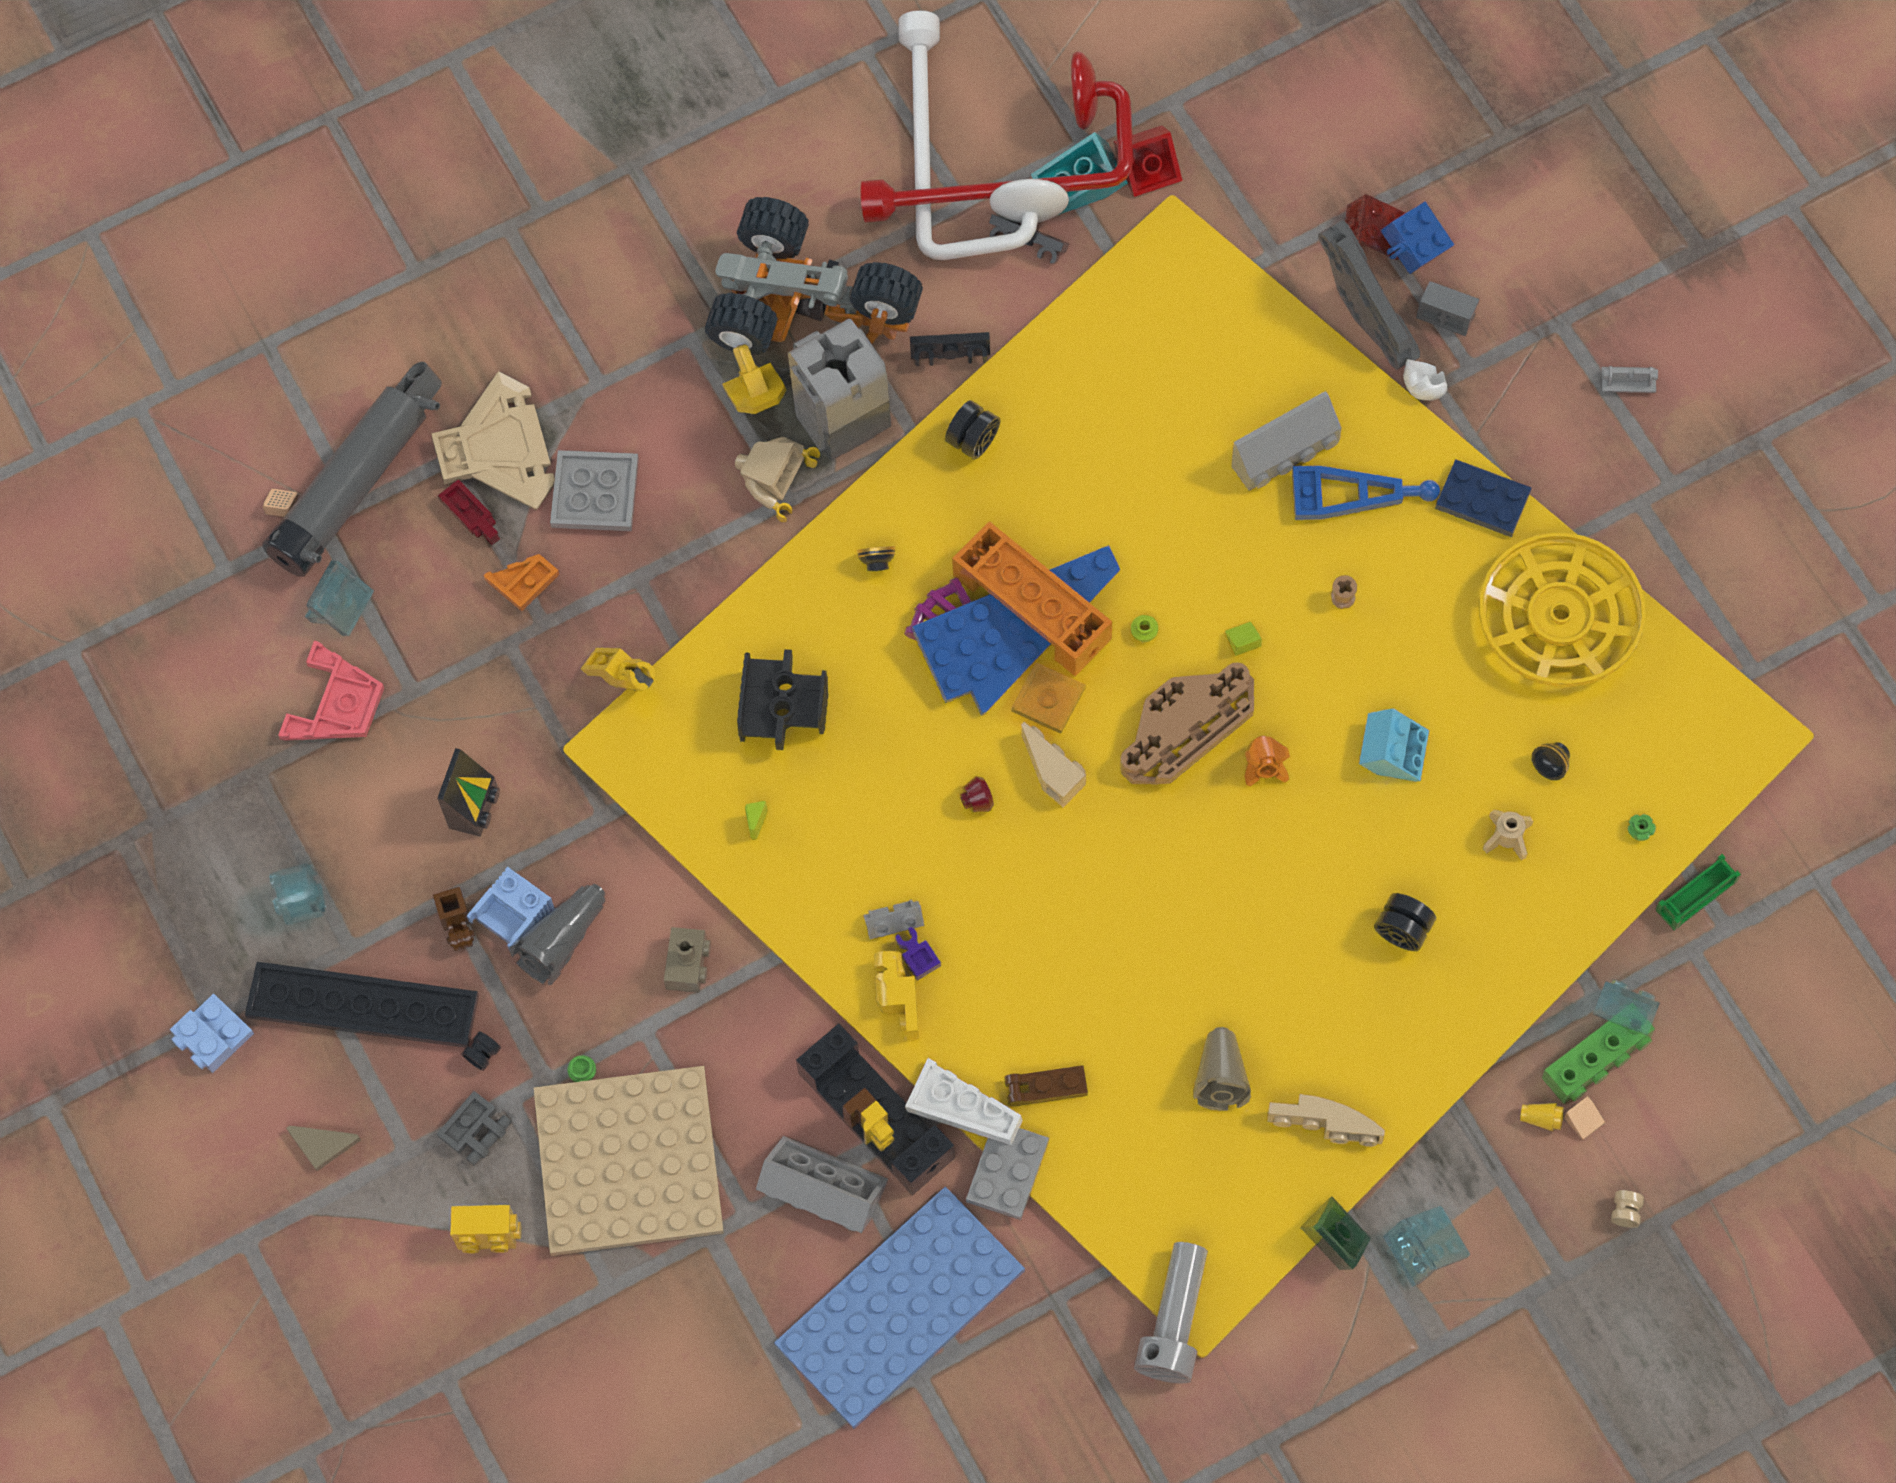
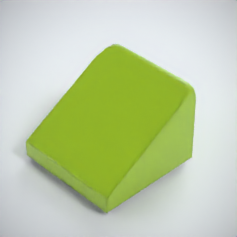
M1251 622L1225 631L1235 656L1261 647L1262 639Z
M766 801L750 803L745 806L752 840L757 839L768 811Z

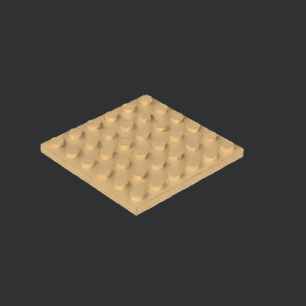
M704 1066L534 1087L551 1256L724 1234Z

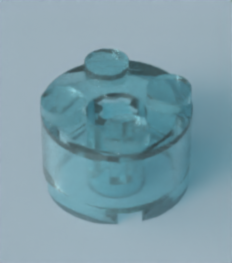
M310 862L278 870L269 875L271 886L276 890L277 898L273 900L277 915L283 914L286 925H293L324 916L322 912H325L326 906L321 883L317 884L313 876L318 874Z

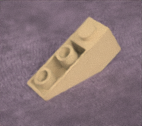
M1024 722L1021 725L1022 738L1044 792L1064 807L1086 785L1085 770L1078 762H1071L1064 756V751L1054 743L1051 745L1044 739L1043 733L1035 726L1030 727Z

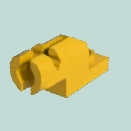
M877 952L874 954L875 971L878 973L875 976L876 1002L883 1014L905 1013L900 1014L901 1031L907 1032V1040L919 1039L915 977H906L900 952Z

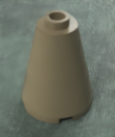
M1225 1027L1215 1028L1208 1033L1193 1089V1097L1198 1099V1104L1210 1110H1228V1105L1237 1104V1108H1240L1247 1104L1251 1098V1088L1236 1035Z

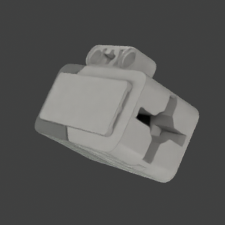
M851 319L845 320L822 334L815 331L793 344L794 350L788 352L796 416L820 451L823 450L830 460L853 450L891 427L885 363L863 331L858 329Z

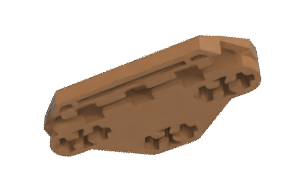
M1237 662L1228 665L1219 674L1173 677L1149 695L1144 702L1136 741L1125 749L1121 755L1120 770L1123 777L1131 784H1171L1250 719L1254 713V679L1250 676L1248 668L1244 664ZM1247 692L1248 702L1247 698L1240 700L1236 704L1239 709L1235 711L1230 704ZM1218 715L1220 718L1207 727L1210 733L1206 734L1201 727ZM1187 739L1191 740L1186 746H1184L1181 750L1178 751V754L1181 757L1177 758L1171 752ZM1157 764H1162L1159 767V775L1156 777L1144 776Z

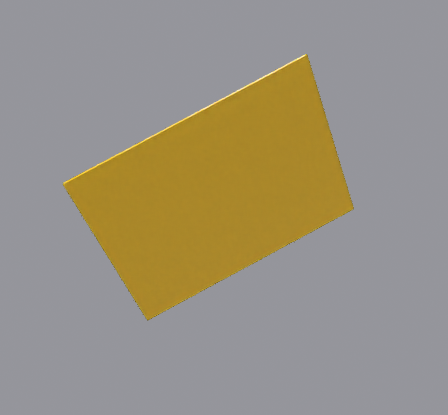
M1170 195L652 666L655 669L656 676L649 688L635 691L626 689L564 746L563 750L569 759L914 1087L929 1058L945 1071L949 1070L957 1075V1078L966 1084H971L978 1088L982 1094L989 1098H994L1020 1114L1023 1120L1020 1125L1021 1129L1048 1137L1049 1142L1030 1197L1156 1317H1158L1174 1243L1187 1242L1205 1248L1208 1252L1187 1345L1197 1350L1198 1357L1205 1358L1813 740L1814 734L1643 589L1646 609L1643 633L1635 651L1617 671L1587 685L1555 687L1537 683L1510 669L1489 646L1482 630L1479 618V599L1486 575L1497 558L1522 540L1547 533L1576 534L1531 495L1528 497L1513 536L1509 537L1435 509L1440 494L1434 501H1425L1420 496H1404L1401 504L1327 519L1295 520L1292 470L1285 475L1278 474L1271 478L1270 482L1261 488L1255 487L1249 491L1232 468L1234 442L1325 391L1329 395L1341 425L1340 440L1333 448L1329 450L1323 449L1316 453L1315 457L1310 461L1300 462L1294 466H1325L1402 479V486L1420 485L1425 480H1433L1439 485L1440 494L1455 459L1510 480L1512 479L1180 199ZM969 400L982 406L984 411L988 410L1001 419L998 432L992 443L976 460L964 454L962 448L956 449L945 442V435L949 424L957 411ZM1321 478L1323 507L1359 500L1358 484ZM1367 485L1368 498L1393 494V489ZM989 521L1049 570L1109 545L1120 571L1090 604L1112 621V639L1076 677L1055 661V647L1050 644L986 714L980 715L971 693L945 703L917 641L908 638L904 633L906 628L911 625L915 614L914 608L927 599V594L931 590L935 591L949 584L950 580L955 578L953 577L952 558ZM1549 545L1532 549L1531 552L1537 565L1551 561L1571 562L1575 547ZM895 546V555L891 562H888V570L867 571V565L860 561L857 554L859 549ZM1586 550L1582 566L1597 573L1607 585L1622 577L1618 570L1608 561ZM1520 555L1512 559L1500 571L1492 586L1508 592L1514 580L1527 570ZM1554 570L1543 572L1542 574L1547 584L1565 582L1568 571ZM1578 575L1576 586L1585 591L1588 596L1599 591V588L1590 580ZM1340 576H1350L1357 583L1355 602L1350 608L1340 609L1332 603L1333 582ZM1532 578L1520 587L1515 596L1528 601L1531 600L1534 593L1538 590ZM962 584L971 602L990 595L981 586L973 593ZM1626 587L1614 595L1619 609L1618 625L1635 627V604L1629 587ZM955 593L945 597L956 608L963 606ZM1488 596L1487 619L1494 638L1507 633L1503 620L1504 603ZM1604 600L1594 606V620L1610 623L1608 603ZM936 605L931 610L937 616L946 613ZM1511 607L1514 629L1517 630L1529 625L1527 612ZM1557 609L1553 612L1557 619L1563 620L1568 617L1567 612L1563 609ZM1141 615L1151 616L1158 623L1157 636L1148 642L1138 641L1131 633L1133 620ZM1251 622L1262 639L1261 647L1235 656L1225 631ZM1148 625L1140 626V629L1142 630H1148L1150 628ZM1590 631L1582 641L1591 652L1602 642L1606 634ZM1535 635L1522 639V642L1531 650L1543 655L1545 642ZM1614 636L1608 648L1595 658L1603 670L1610 667L1621 657L1628 647L1631 638ZM1514 643L1499 647L1515 664L1537 674L1540 663L1524 655ZM1572 645L1565 647L1557 646L1553 659L1568 660L1578 658L1579 656ZM788 649L792 650L793 655L792 673L821 676L822 670H826L829 695L824 734H819V728L790 727L785 732L783 750H776L775 738L745 737V741L740 742L737 718L740 687L742 684L741 678L743 675L742 669L744 666L743 660L746 652L750 653L751 659L783 661L784 650ZM1237 662L1244 664L1248 668L1250 676L1254 679V713L1250 719L1171 784H1131L1123 777L1120 770L1121 755L1125 749L1136 741L1144 702L1149 695L1173 677L1219 674L1228 665ZM1585 664L1574 667L1551 666L1547 678L1574 680L1587 678L1593 674ZM783 684L779 689L788 690L792 686L790 684ZM1247 692L1230 704L1235 711L1239 709L1236 704L1240 700L1247 698L1248 702ZM1394 708L1429 730L1420 781L1415 782L1377 775L1359 764L1368 713ZM781 709L777 711L776 714L779 716H784L788 714L789 711L786 709ZM1216 715L1202 726L1201 729L1206 734H1209L1210 732L1207 730V727L1220 717ZM1024 722L1030 727L1035 726L1043 733L1044 739L1051 745L1053 743L1058 745L1064 751V756L1071 762H1078L1085 770L1086 785L1064 807L1044 792L1022 738L1021 725ZM1259 736H1268L1288 748L1290 757L1283 762L1289 776V780L1286 783L1273 776L1271 778L1260 777V780L1251 787L1246 785L1245 772L1248 762L1245 752L1251 741ZM1187 739L1171 752L1177 758L1181 757L1178 754V751L1181 750L1184 746H1186L1191 740ZM1555 742L1562 743L1568 748L1570 752L1569 769L1564 778L1550 780L1539 774L1532 763V752L1535 748L1545 743ZM1157 764L1144 776L1156 777L1160 774L1159 767L1162 764ZM975 776L983 777L990 789L994 801V806L990 812H972L970 808L965 809L961 802L959 794L963 793V786ZM766 801L768 811L757 839L752 840L745 806L750 803ZM1494 810L1505 813L1515 812L1521 816L1532 818V826L1525 829L1523 834V841L1527 851L1525 859L1521 861L1513 850L1514 847L1506 848L1499 844L1498 847L1485 853L1483 847L1494 835L1496 827L1489 817L1490 812ZM1646 814L1652 818V823L1656 826L1655 833L1650 835L1647 840H1635L1628 832L1629 820L1634 815L1641 816ZM1639 825V828L1644 829V826ZM1392 893L1413 897L1428 906L1436 915V921L1430 932L1426 933L1427 938L1419 951H1408L1399 948L1382 938L1374 929V924L1380 913L1384 911V906ZM909 900L913 902L918 901L922 910L924 926L914 928L917 932L918 944L926 940L941 962V967L919 980L915 978L919 1039L907 1040V1032L901 1031L900 1014L905 1013L883 1014L876 1002L875 976L878 973L875 971L874 954L881 951L900 952L902 959V954L907 952V950H903L897 945L896 935L899 934L903 941H909L912 937L908 930L870 939L864 920V915L869 914V910L873 911L888 907L890 913L894 912L893 905L908 902ZM902 959L906 977L914 976ZM1218 1027L1228 1028L1236 1035L1251 1088V1098L1247 1104L1240 1108H1237V1104L1228 1105V1110L1224 1111L1201 1107L1198 1104V1099L1193 1097V1089L1207 1035ZM1084 1065L1088 1096L1021 1106L1008 1105L1009 1087L1005 1086L1004 1080L1006 1075L1026 1074ZM1028 1085L1020 1086L1021 1093H1029ZM1300 1094L1332 1100L1360 1112L1385 1130L1383 1142L1373 1147L1362 1146L1359 1144L1360 1142L1356 1141L1337 1144L1331 1142V1139L1324 1138L1325 1127H1320L1318 1130H1308L1303 1128V1125L1291 1124L1290 1127H1278L1274 1125V1122H1268L1269 1104L1271 1102L1298 1105ZM959 1129L980 1150H984L987 1137Z

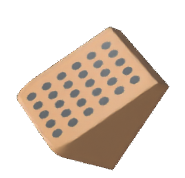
M271 489L263 505L265 513L285 517L296 503L298 493Z

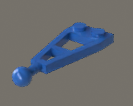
M1293 466L1292 468L1295 520L1327 519L1401 504L1404 496H1420L1425 501H1434L1440 494V487L1433 480H1425L1420 485L1402 486V479L1325 466ZM1321 478L1358 484L1359 500L1323 507ZM1367 485L1393 489V494L1368 498Z

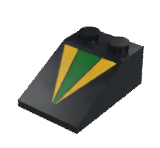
M455 748L437 799L449 829L481 837L483 828L487 829L491 820V813L489 811L492 803L496 804L498 801L500 788H498L493 775L461 749Z

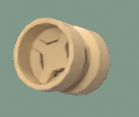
M1616 1191L1614 1198L1616 1209L1612 1211L1611 1222L1622 1227H1639L1641 1220L1639 1209L1643 1207L1644 1196L1632 1191Z

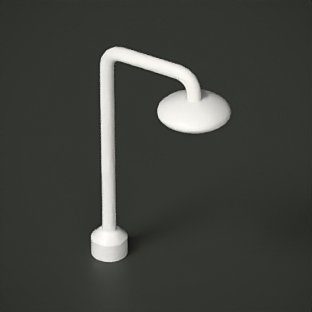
M911 11L899 18L898 26L899 42L912 52L915 190L931 188L927 51L940 41V20L937 15L928 11ZM1022 179L1003 184L991 194L989 201L991 208L997 215L1007 220L1021 223L1020 228L1016 232L1007 235L943 245L936 244L932 240L931 204L915 205L918 247L925 256L933 260L956 259L1022 247L1033 237L1036 232L1037 223L1054 218L1067 207L1069 201L1068 194L1060 185L1041 179Z

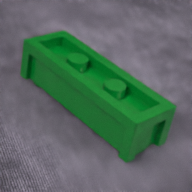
M1723 854L1718 856L1714 864L1666 901L1661 900L1658 903L1656 912L1674 931L1738 882L1741 873L1738 870L1735 872L1725 861L1726 857Z

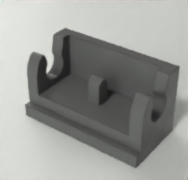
M1430 281L1420 300L1416 318L1466 336L1480 299Z

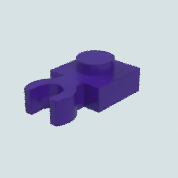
M910 927L908 932L912 938L909 941H903L898 934L896 935V943L901 949L907 950V952L902 954V959L916 980H919L941 967V962L926 940L918 944L917 932L914 928Z

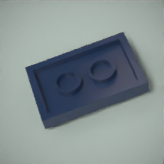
M1455 459L1435 509L1512 537L1532 487Z

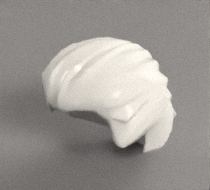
M1411 359L1406 360L1403 377L1406 388L1412 396L1417 399L1432 401L1445 395L1447 383L1443 371L1437 374L1436 367L1431 364Z

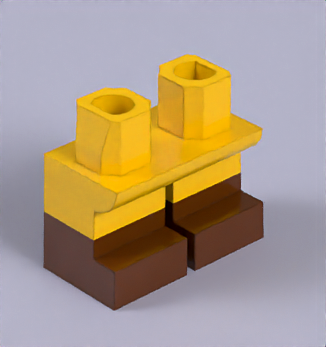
M866 1088L843 1105L844 1121L850 1128H853L858 1123L864 1129L866 1145L872 1141L880 1151H883L894 1141L892 1136L894 1130L888 1125V1113Z

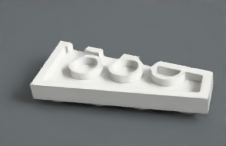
M929 1058L905 1106L907 1112L1012 1145L1023 1121L1020 1114L994 1098H989L982 1094L978 1088L971 1084H966L958 1079L957 1075L949 1070L945 1071Z

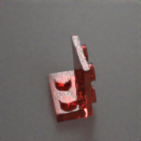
M1365 194L1347 205L1345 222L1351 228L1361 247L1365 245L1390 257L1395 252L1387 255V250L1392 247L1381 230L1406 212Z

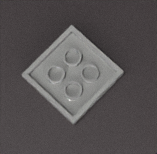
M558 450L550 520L551 528L632 531L639 463L638 454Z

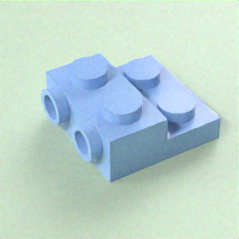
M214 993L195 1012L190 1010L170 1029L174 1035L171 1039L173 1043L182 1051L187 1048L193 1054L190 1057L191 1060L201 1070L207 1067L212 1073L254 1034Z

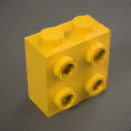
M510 1205L451 1206L450 1235L458 1250H462L463 1253L474 1254L478 1253L480 1249H491L495 1253L508 1252V1249H516V1239H521V1222H518V1216L513 1213Z

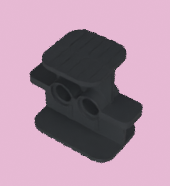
M788 649L784 650L783 661L751 659L750 653L746 652L743 660L744 666L742 669L743 675L741 678L742 684L740 687L737 718L740 742H744L745 737L775 738L776 750H783L785 732L790 727L819 728V734H824L829 695L826 670H822L821 676L792 673L793 655L792 650ZM783 684H790L792 686L788 690L779 689ZM781 709H786L789 711V713L784 716H779L776 714L777 711Z

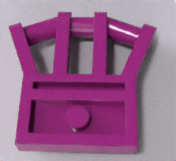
M957 577L951 579L949 584L935 591L931 590L927 594V599L914 608L915 614L911 625L905 630V636L916 640L911 630L912 627L922 623L924 619L929 620L936 617L937 615L931 611L935 605L945 612L956 609L945 597L955 593L962 605L971 602Z

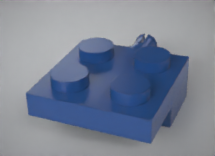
M1426 201L1381 230L1392 247L1387 250V255L1395 252L1389 258L1395 259L1398 256L1409 274L1454 246V243Z

